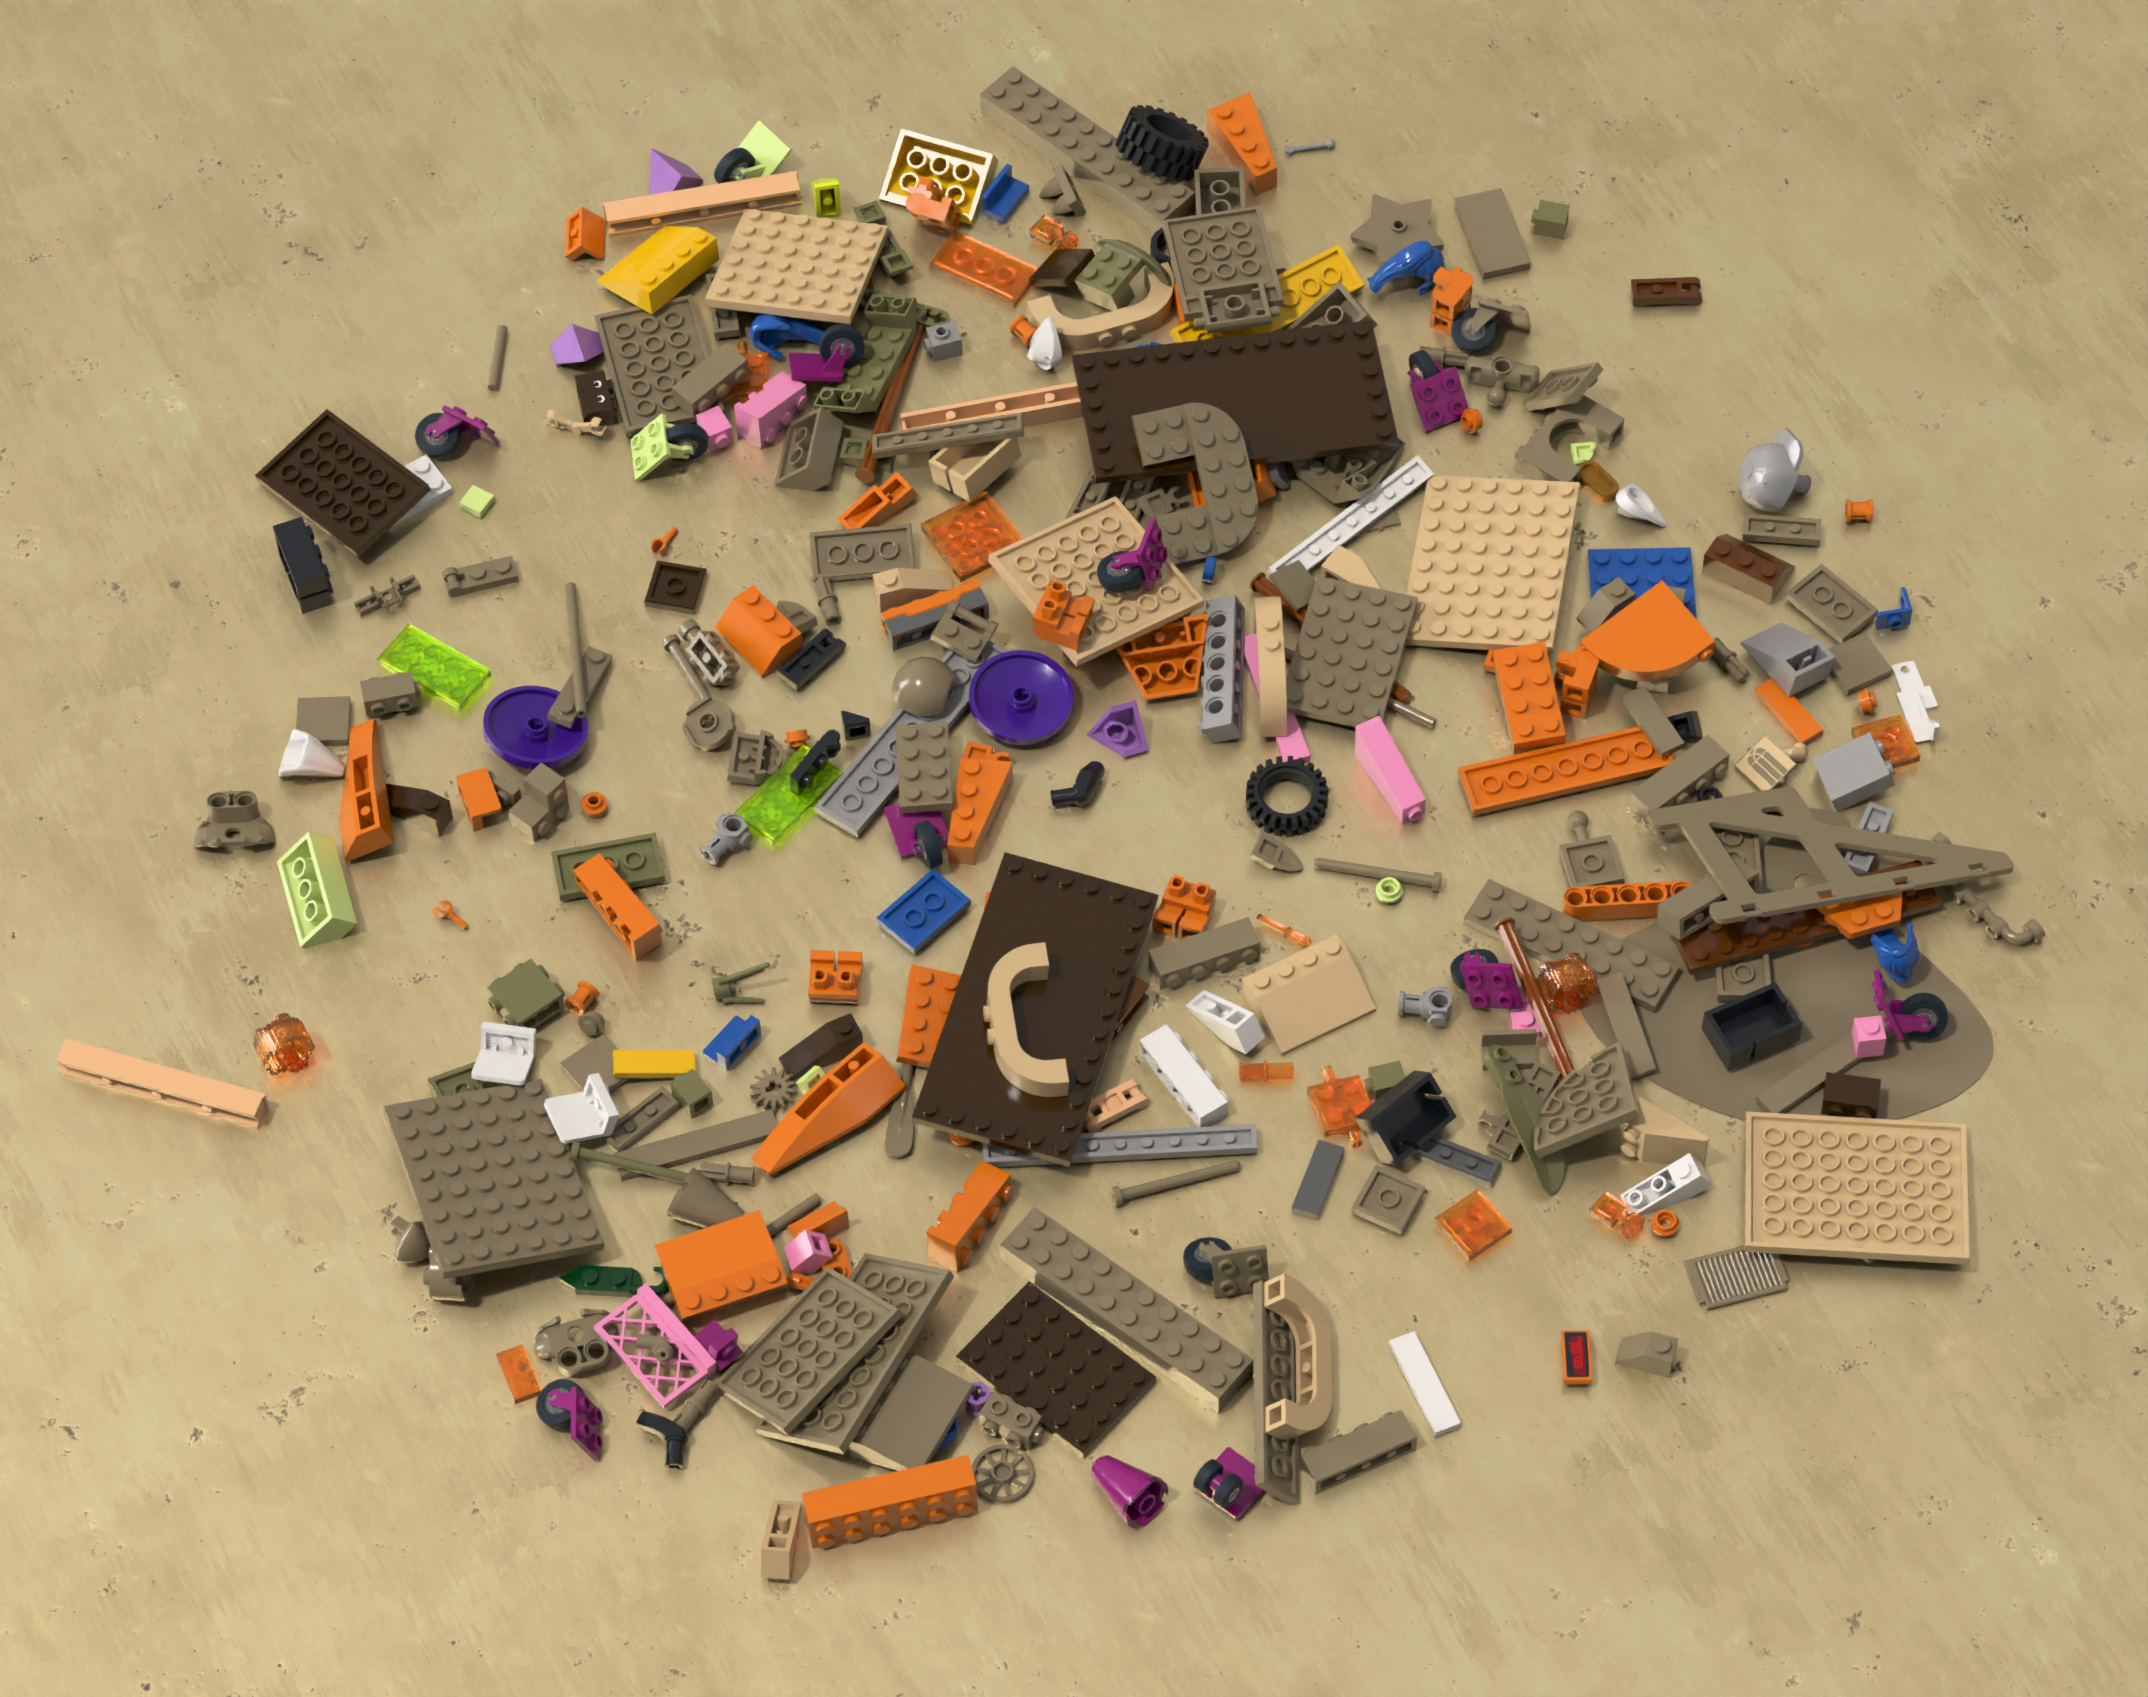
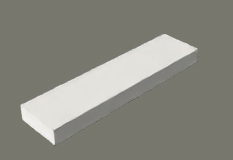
M1415 1331L1389 1340V1347L1434 1437L1461 1428V1422Z

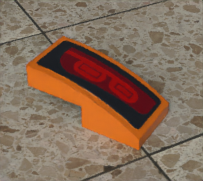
M1589 1330L1561 1331L1564 1384H1592Z

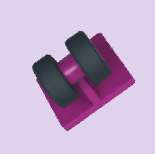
M1227 1447L1216 1460L1211 1459L1200 1468L1193 1482L1194 1489L1234 1519H1239L1264 1491L1255 1486V1465L1230 1447Z

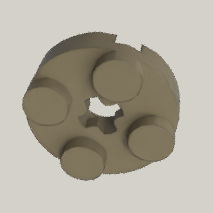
M702 698L696 701L687 710V718L685 723L683 722V731L687 739L704 751H710L723 745L734 735L737 728L732 709L720 699ZM707 719L714 721L712 727L704 729L707 725Z

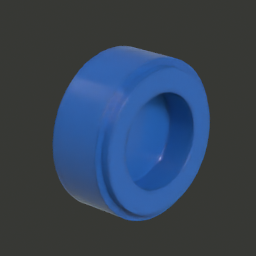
M1207 556L1202 581L1212 582L1217 562L1215 557Z

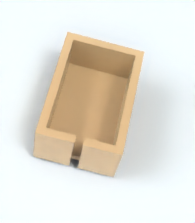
M979 415L976 419H981L984 417ZM1017 438L944 448L934 455L928 463L934 483L948 491L953 490L954 494L971 502L1022 455Z

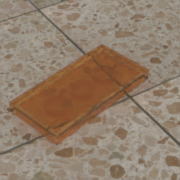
M954 230L929 263L930 270L1013 308L1017 306L1032 286L1029 278L1038 269L1029 263Z

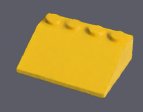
M901 129L879 199L906 207L909 186L916 187L920 176L930 178L941 189L938 200L941 202L943 196L952 198L963 212L960 222L972 226L982 205V195L992 183L998 159L990 153Z
M664 225L601 276L597 282L599 285L648 313L654 314L719 260L717 238L698 227Z

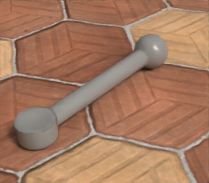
M1328 139L1323 143L1298 147L1287 145L1285 147V154L1291 156L1298 151L1323 147L1331 149L1334 148L1335 141Z

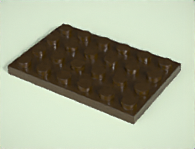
M328 409L318 416L255 475L256 480L358 558L431 490L429 484Z
M1030 1281L956 1355L957 1363L999 1395H1007L1015 1403L1023 1407L1035 1409L1042 1416V1428L1082 1458L1102 1440L1156 1383L1155 1375Z

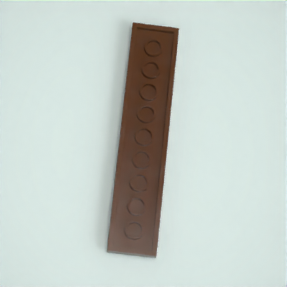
M1915 860L1859 875V877L1923 865L1921 861ZM1934 887L1915 891H1903L1901 918L1939 908L1940 900ZM1813 908L1762 918L1761 916L1748 918L1745 921L1728 924H1718L1712 921L1682 940L1674 936L1673 938L1689 974L1692 975L1837 936L1842 933H1840L1837 927L1825 921L1824 915ZM1745 909L1743 912L1755 911V909Z

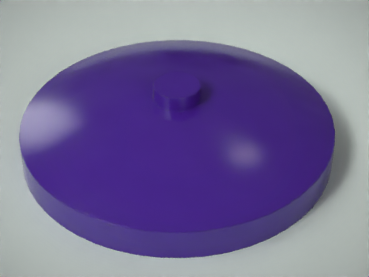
M1013 650L995 655L979 667L970 684L969 706L975 721L987 734L1006 743L1028 745L1047 740L1065 726L1072 713L1074 692L1069 676L1057 662L1037 652Z
M520 686L502 692L489 703L484 713L482 728L485 741L490 749L506 762L526 769H535L542 762L552 769L571 762L581 753L587 740L586 716L583 718L578 717L571 728L547 720V714L560 692L543 686Z

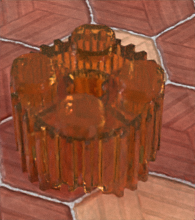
M1570 953L1563 960L1560 959L1558 962L1548 961L1539 967L1541 974L1538 975L1537 982L1550 1011L1560 1009L1570 1014L1572 1011L1581 1010L1584 1006V1000H1587L1589 996L1594 997L1595 994H1598V985L1586 960L1582 959L1579 953Z
M288 1013L277 1015L274 1021H271V1024H266V1027L256 1029L252 1035L254 1048L266 1071L271 1076L278 1075L281 1071L284 1073L286 1070L291 1071V1073L303 1070L304 1066H308L309 1055L312 1054L311 1051L315 1048L303 1022L298 1018H291Z

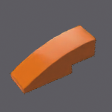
M896 472L879 488L876 485L871 487L837 519L846 529L875 527L899 512L918 495L906 480Z

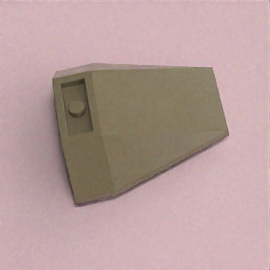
M1398 438V448L1291 460L1297 477L1329 501L1337 504L1360 499L1375 490L1406 443Z

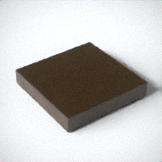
M1055 249L1033 273L1029 281L1032 286H1069L1094 258L1095 254L1092 249Z
M657 560L645 597V607L695 615L706 580L707 569Z

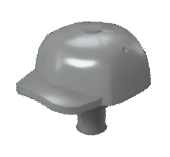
M1781 429L1771 443L1758 444L1750 448L1738 471V483L1742 498L1754 508L1763 512L1781 510L1791 492L1805 495L1811 487L1810 477L1798 474V469L1803 459V446L1801 441L1789 429Z

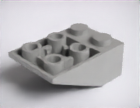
M1779 623L1741 642L1743 648L1788 697L1828 678L1835 660V656L1819 639L1784 623Z

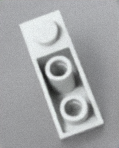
M1689 1153L1620 1196L1630 1217L1633 1219L1688 1200L1713 1184L1702 1162Z

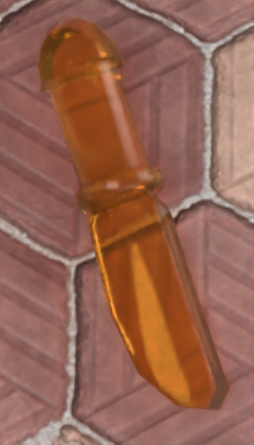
M1258 914L1257 921L1283 934L1284 939H1289L1304 948L1312 944L1308 936L1293 930L1290 926L1287 928L1262 914Z

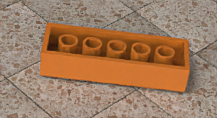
M969 1455L801 1493L804 1518L812 1549L817 1547L828 1548L833 1546L834 1543L843 1541L854 1542L864 1536L873 1534L884 1535L890 1530L898 1528L910 1529L920 1523L928 1521L939 1522L946 1517L954 1515L965 1516L978 1510L977 1486Z

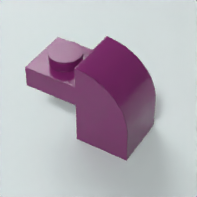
M715 1319L694 1335L696 1340L716 1361L718 1371L724 1369L744 1353L737 1345L739 1335L732 1327L725 1331Z

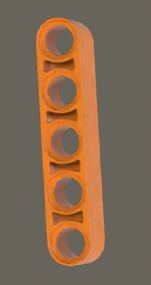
M1686 881L1572 887L1564 893L1563 913L1580 921L1658 917V904L1691 884Z

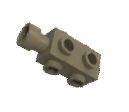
M694 619L683 622L678 628V633L685 641L690 643L686 648L690 655L688 658L689 662L704 672L702 678L706 683L713 686H727L733 681L735 674L741 668L735 660V655L726 649L721 642L720 636L715 632L701 631L700 626Z

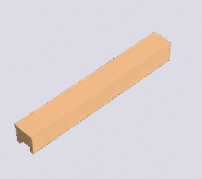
M797 171L602 204L609 237L661 229L664 225L680 226L740 216L745 209L770 211L800 206L801 200Z
M1072 382L901 413V427L899 429L901 431L974 420L979 415L987 418L1020 412L1023 414L1024 427L1083 416L1077 384Z
M66 1038L55 1060L56 1064L61 1065L60 1075L257 1130L266 1111L269 1109L265 1093Z

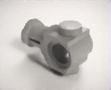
M728 811L717 819L715 823L717 829L713 832L714 838L706 845H701L699 853L709 864L716 865L719 862L718 858L726 851H737L742 847L748 846L753 839V834L749 832V826L741 815L732 814Z
M1444 986L1432 987L1427 992H1423L1422 995L1405 994V991H1400L1398 1015L1403 1013L1420 1014L1421 1018H1425L1433 1026H1446L1452 1011V996L1448 988ZM1437 1005H1441V1006H1444V1007H1443V1008H1438V1007H1436V1006H1437Z

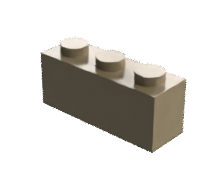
M728 343L724 344L671 387L674 403L695 419L697 414L709 410L712 404L720 398H724L733 387L745 381L749 375L747 359Z

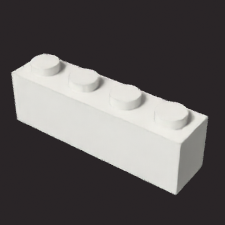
M1166 1024L1139 1040L1140 1055L1197 1127H1209L1228 1116L1229 1099L1222 1089L1218 1090L1210 1073L1207 1070L1203 1071L1195 1054L1191 1050H1186L1180 1035L1176 1031L1172 1032Z

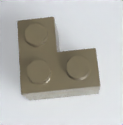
M542 762L523 779L526 794L508 811L510 825L533 842L540 836H544L549 831L551 825L558 818H563L569 809L565 779Z

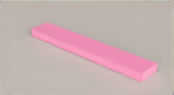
M1255 633L1244 636V660L1259 697L1258 655ZM1287 713V736L1274 737L1283 762H1288V756H1293V763H1297L1299 757L1305 759V762L1310 761V753L1295 714Z

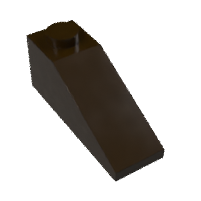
M386 784L391 815L438 837L452 820L450 800L429 790Z
M851 1013L846 1014L817 1029L780 1056L779 1062L786 1070V1075L791 1073L794 1075L790 1081L804 1076L813 1066L823 1068L847 1057L863 1043L862 1032Z

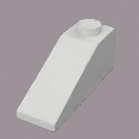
M1206 990L1202 991L1185 1005L1187 1011L1228 1046L1240 1052L1248 1053L1265 1038L1254 1013Z

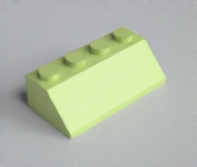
M308 832L277 861L301 948L341 939L357 925L334 839Z

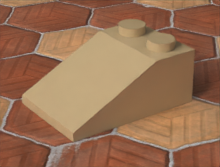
M1639 1096L1636 1101L1640 1117L1629 1123H1624L1620 1127L1618 1147L1623 1153L1640 1161L1669 1165L1690 1153L1705 1166L1709 1137Z

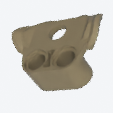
M216 792L207 798L209 816L196 830L193 847L207 846L216 848L220 846L270 844L275 842V834L272 826L264 818H261L257 797L254 792ZM232 831H237L240 833V835L236 838L226 837V835Z
M581 1309L580 1314L584 1318L560 1324V1316L554 1317L538 1328L534 1334L533 1347L536 1355L543 1359L550 1358L559 1373L565 1377H574L605 1367L609 1361V1346L594 1330V1325L608 1316L610 1312L603 1309ZM611 1323L604 1328L609 1335L618 1336L617 1324ZM575 1327L580 1328L584 1333L583 1338L578 1342H573L567 1337L568 1331ZM593 1349H600L604 1352V1355L599 1359H593L589 1356V1353ZM571 1356L577 1362L575 1365L567 1367L562 1364V1360Z

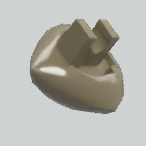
M397 1216L391 1222V1225L395 1227L391 1234L398 1238L395 1247L396 1260L401 1263H415L428 1258L431 1245L422 1221L409 1223L400 1216Z

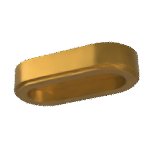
M1588 460L1578 465L1581 467L1580 484L1601 502H1611L1616 499L1619 485L1598 463Z

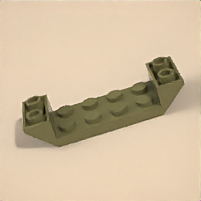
M872 294L863 311L869 328L863 337L865 350L861 360L853 367L846 369L842 382H839L837 388L822 387L813 404L814 409L823 407L825 410L852 413L877 411L916 337L917 300L915 297Z

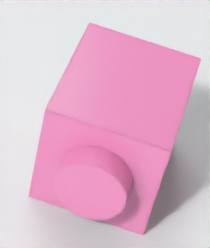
M719 406L696 415L697 425L706 431L710 451L724 448L728 444L733 443L732 426Z
M1881 1015L1854 1018L1851 1037L1856 1058L1883 1055L1886 1035Z
M805 1230L784 1247L791 1271L812 1275L833 1258L826 1236L822 1233Z

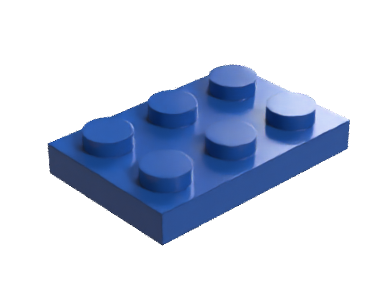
M932 869L878 915L876 920L878 925L913 954H916L971 906V899Z

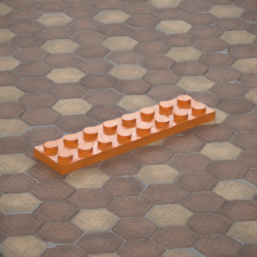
M1637 726L1459 767L1458 776L1472 815L1475 816L1653 775L1672 762L1674 758L1672 754L1661 758L1641 728Z

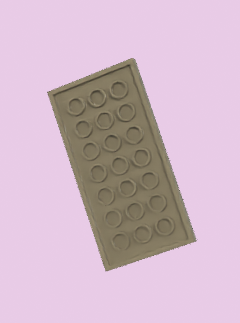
M865 1253L849 1279L898 1308L902 1317L789 1435L781 1432L761 1418L754 1428L760 1436L845 1454L953 1280L954 1275L948 1269Z

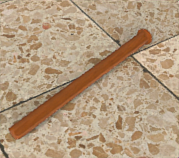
M916 323V337L887 390L872 435L888 433L924 332V326L921 323ZM872 435L861 466L855 472L856 478L865 483L874 481V471L879 458L874 459Z
M1258 573L1252 579L1250 589L1257 590L1265 597L1280 596L1282 610L1302 626L1307 610L1302 608L1295 611L1278 588L1265 577V573ZM1395 680L1391 697L1406 704L1411 699V692Z
M1514 918L1501 919L1494 924V929L1500 933L1557 1070L1561 1072L1560 1077L1563 1080L1574 1070V1066L1513 926Z

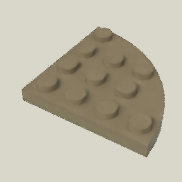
M1620 1041L1591 1056L1592 1061L1579 1071L1572 1070L1548 1097L1540 1111L1542 1118L1539 1127H1535L1534 1150L1538 1158L1553 1154L1558 1150L1580 1143L1585 1139L1602 1134L1607 1130L1624 1123H1629L1640 1117L1625 1050Z

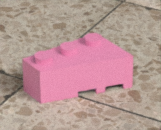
M783 371L763 384L764 389L757 394L753 391L749 394L747 402L744 404L738 402L734 405L737 436L761 450L767 443H771L775 439L777 432L783 426H787L792 416L798 410L803 409L808 401L806 385L798 380H791V376Z

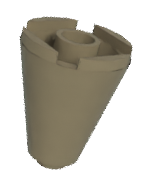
M694 1167L684 1179L685 1183L681 1189H678L667 1211V1215L673 1219L703 1228L744 1215V1211Z

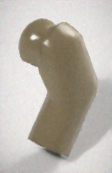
M644 1334L637 1335L636 1348L650 1349L660 1362H668L672 1359L673 1350L664 1337Z

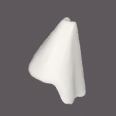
M295 729L291 732L289 742L283 754L278 777H343L346 767L318 739L304 731Z

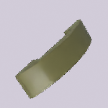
M877 200L854 208L858 222L887 225L886 216ZM888 227L889 234L877 261L882 269L891 277L913 269V264L905 250H901Z

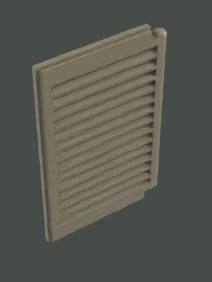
M1745 1245L1684 1261L1699 1304H1705L1707 1310L1787 1290L1788 1286L1786 1283L1790 1282L1780 1254L1745 1252Z

